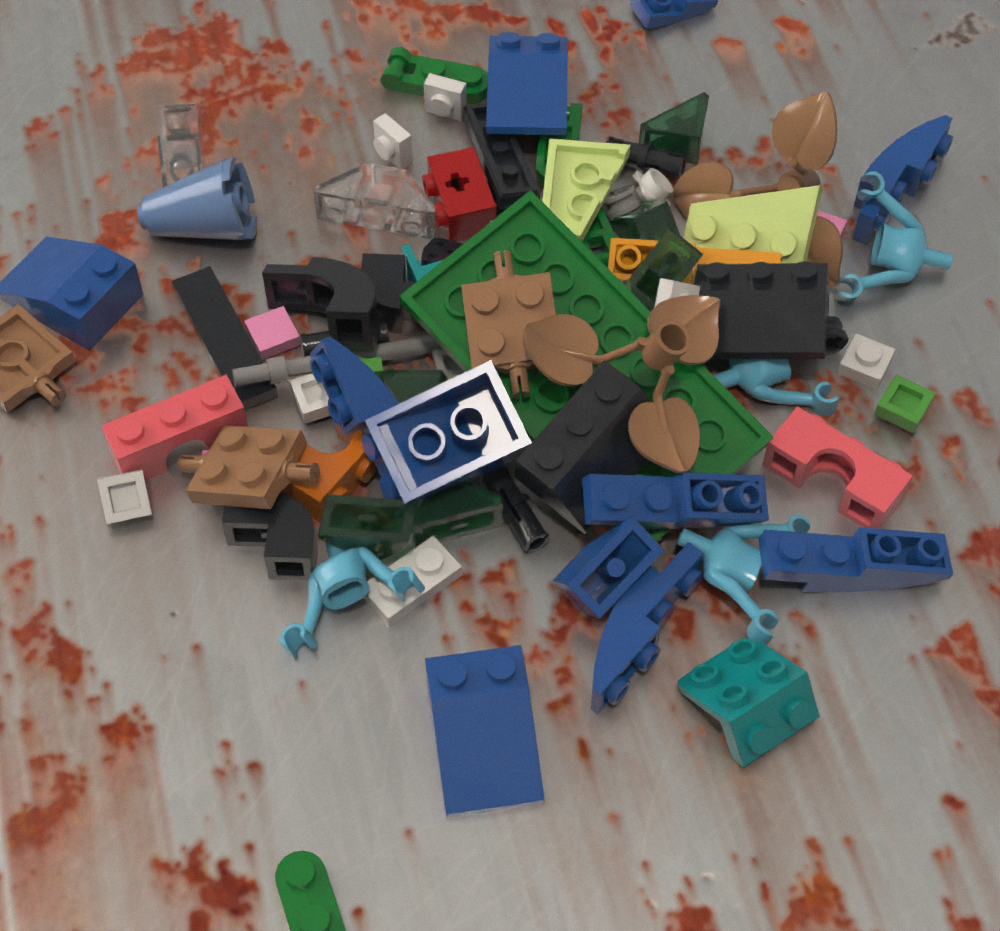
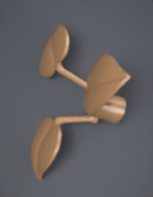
M821 92L792 102L785 106L774 119L772 126L774 146L781 155L792 157L790 165L795 170L784 173L776 184L732 190L734 178L732 171L728 167L716 162L698 164L687 170L679 178L673 192L674 203L685 218H688L691 203L821 185L820 178L814 170L821 169L830 161L837 142V116L830 93ZM817 216L807 261L812 263H828L829 287H835L840 284L838 280L840 279L843 257L842 238L835 224L829 219Z
M690 295L664 300L657 304L648 316L647 327L650 335L647 338L639 337L631 344L600 356L595 355L599 347L595 331L589 323L579 317L557 314L534 323H528L525 326V344L533 363L544 376L563 386H582L593 374L592 364L601 365L604 360L610 362L640 350L644 363L651 369L660 370L661 376L653 393L654 403H641L630 415L628 421L630 439L639 453L657 465L679 474L687 472L692 467L698 454L700 440L697 417L689 404L681 398H670L663 402V392L669 377L675 371L673 364L676 361L685 365H700L708 361L715 353L719 340V298Z

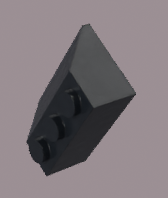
M802 261L798 263L756 262L753 264H724L716 262L697 264L694 285L700 286L699 296H710L720 299L718 316L719 340L717 349L710 359H825L830 305L828 263Z
M604 360L516 460L514 477L581 532L586 534L593 525L585 524L582 478L589 474L636 475L648 462V459L634 447L629 436L628 421L632 411L639 404L650 402V400L638 385Z

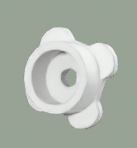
M650 168L644 175L639 171L634 172L633 178L639 184L636 188L639 197L648 205L653 206L655 203H658L667 209L670 206L667 197L673 192V187L669 180L654 168Z

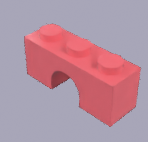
M224 375L101 425L119 473L142 469L144 480L146 481L168 471L166 459L169 453L177 446L188 441L200 440L204 442L207 450H210L224 425L248 427L244 406L228 376Z
M798 406L774 433V438L767 444L762 466L799 489L810 476L817 473H831L842 479L847 487L844 490L838 513L865 528L882 529L904 501L913 477L898 463L886 460L866 448L858 439L846 436L828 425L820 416L810 414Z

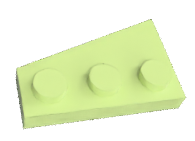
M549 139L542 202L582 242L630 156V145Z
M817 185L691 203L683 242L695 243L698 248L782 253V263L807 261L823 186Z

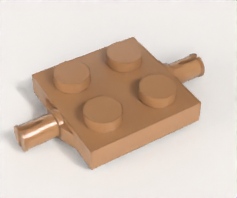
M503 250L505 267L502 265L501 252L498 251L493 254L496 278L485 282L461 285L472 369L491 360L497 372L510 375L512 398L520 399L518 382H521L523 398L529 397L531 391L527 371L536 367L526 348L524 339L525 326L528 323H534L551 315H556L550 272L527 276L514 275L512 252Z
M18 304L0 316V407L8 413L36 392L43 395L52 406L59 405L58 399L60 402H63L66 398V392L52 380L76 362L73 352Z
M224 425L207 454L202 456L181 454V458H178L177 468L181 473H195L185 491L192 503L271 510L279 493L289 483L293 481L315 483L317 482L316 478L320 476V468L317 463L298 462L307 441L302 430Z

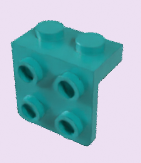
M748 637L735 641L727 649L705 663L696 666L691 672L678 680L680 692L721 722L731 757L743 768L820 717L808 672L764 643L755 642Z

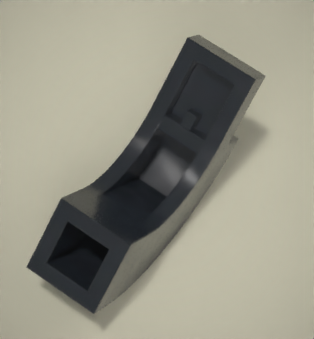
M312 257L308 265L267 264L265 266L262 276L268 309L284 306L285 310L325 313L330 337L348 349L374 350L380 336L379 314L375 286L371 278L364 271L343 261L321 257Z

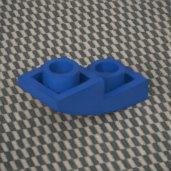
M631 0L630 6L645 28L651 29L669 26L694 18L716 7L718 0Z

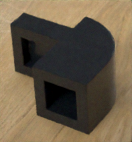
M363 253L361 270L371 278L375 286L379 322L386 320L388 332L402 334L403 321H416L400 304L399 299L402 293L416 283L407 282L405 255Z
M279 493L271 510L224 507L222 526L227 546L265 547L264 560L269 579L309 581V576L317 565L318 551L312 518L308 510L299 501Z

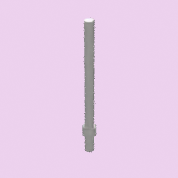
M431 335L376 344L374 350H349L358 358L381 357L382 361L430 353L432 350L443 348ZM284 356L266 359L265 364L232 369L235 386L269 381L272 385L288 382L289 377L312 373L310 366L311 356L285 360Z

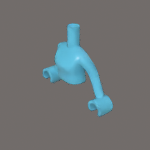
M870 171L864 174L860 180L870 183L873 186V191L867 189L859 190L857 192L858 199L868 202L875 198L906 228H896L885 223L880 225L874 239L871 265L883 267L889 271L861 278L855 274L843 276L838 281L848 284L852 289V294L845 292L837 293L835 298L840 303L853 301L865 289L887 284L911 282L918 275L923 264L948 271L953 262L952 254L927 248L926 234L923 226L916 217L884 189L885 181L880 173Z
M728 359L730 369L713 375L726 389L738 385L747 394L758 400L778 404L811 406L813 411L820 416L832 415L836 411L840 399L837 396L832 399H824L829 395L832 385L827 381L817 384L814 393L770 388L774 384L790 380L791 368L788 359Z
M794 515L786 524L730 525L722 528L711 539L683 528L676 544L684 548L689 542L704 553L703 576L705 580L727 593L752 619L746 631L748 638L766 645L773 638L771 631L766 629L775 628L778 624V617L773 610H761L747 594L757 578L762 562L760 549L748 544L743 539H757L765 529L807 533L811 525L805 516Z
M331 533L325 538L329 558L318 565L309 576V602L303 624L294 623L285 628L280 636V642L293 658L298 657V648L303 643H306L311 649L317 647L318 643L312 635L323 606L325 605L326 608L336 610L345 608L362 599L369 592V584L366 579L367 568L375 577L388 584L401 602L405 601L404 595L409 588L414 586L419 593H422L425 590L424 584L410 567H401L392 571L366 547L346 550L343 536L340 533Z

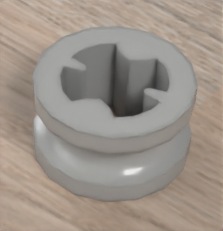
M633 185L624 186L609 192L603 205L608 207V211L605 213L608 219L629 213L641 205L639 199L633 198V192L635 191Z

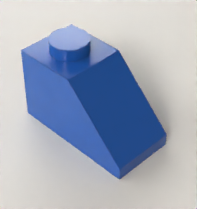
M630 516L585 546L552 581L583 613L600 619L665 550L634 517Z

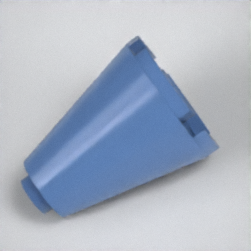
M235 157L227 158L145 195L142 199V205H139L137 208L141 227L147 229L152 236L242 241L253 239L256 234L257 215L249 217V204L255 203L250 179L242 162L236 163L237 158Z

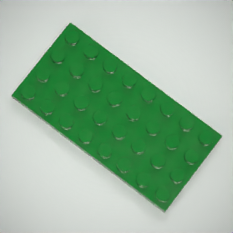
M531 190L399 296L400 304L465 372L471 370L472 367L461 285L485 282L496 278L493 254L498 251L501 252L503 267H505L503 250L512 252L514 275L527 276L550 272L556 315H573L589 323L595 331L599 342L595 355H604L635 342L639 337L647 338L650 335L647 327L650 311ZM640 350L608 362L638 385L650 402L654 403L653 393L661 376V371L649 368L644 363ZM676 361L673 364L675 371L669 377L663 392V402L670 398L685 400L693 409L700 430L698 454L694 464L687 472L736 474L766 448L767 444L774 437L703 364L685 365ZM592 364L593 373L600 365ZM535 367L527 371L531 395L523 398L521 382H518L520 399H515L511 396L510 375L497 372L531 442L534 441L581 387L559 385L548 379ZM648 460L636 475L675 477L679 473H675ZM673 529L646 531L659 542Z

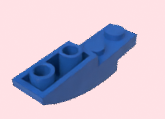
M944 115L910 130L888 146L873 161L864 174L870 171L880 173L885 181L884 189L899 203L904 194L915 197L922 183L929 185L938 167V162L935 161L937 157L944 159L949 151L954 137L948 134L952 117ZM860 180L858 191L862 189L873 191V186L868 182ZM856 195L854 206L860 208L861 211L857 219L853 240L868 245L882 223L888 224L891 213L875 198L867 202L859 200Z
M332 337L322 339L310 353V366L315 379L319 383H323L329 397L328 409L331 418L337 425L341 426L345 436L361 430L364 452L371 461L375 462L381 476L380 488L382 494L389 503L393 504L396 513L413 507L424 498L406 505L404 504L365 423L366 419L400 403L384 382L353 352Z
M685 472L675 477L589 474L582 478L585 524L618 525L630 516L634 517L645 530L721 527L762 523L769 520L764 475Z
M859 527L853 536L765 529L758 538L764 579L800 582L801 592L838 593L898 589L947 580L953 575L945 534Z
M688 542L661 573L649 566L617 600L601 636L594 665L591 710L596 714H599L609 702L612 705L620 702L631 686L629 680L639 669L645 672L653 665L661 651L658 647L660 630L673 613L675 608L673 604L682 594L687 597L691 595L703 578V573L700 572L704 553Z

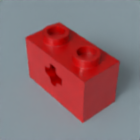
M470 147L427 157L428 174L422 175V183L426 198H433L435 202L432 205L437 229L444 228L447 239L455 242L472 238L488 225L490 221L496 218V204L475 148Z

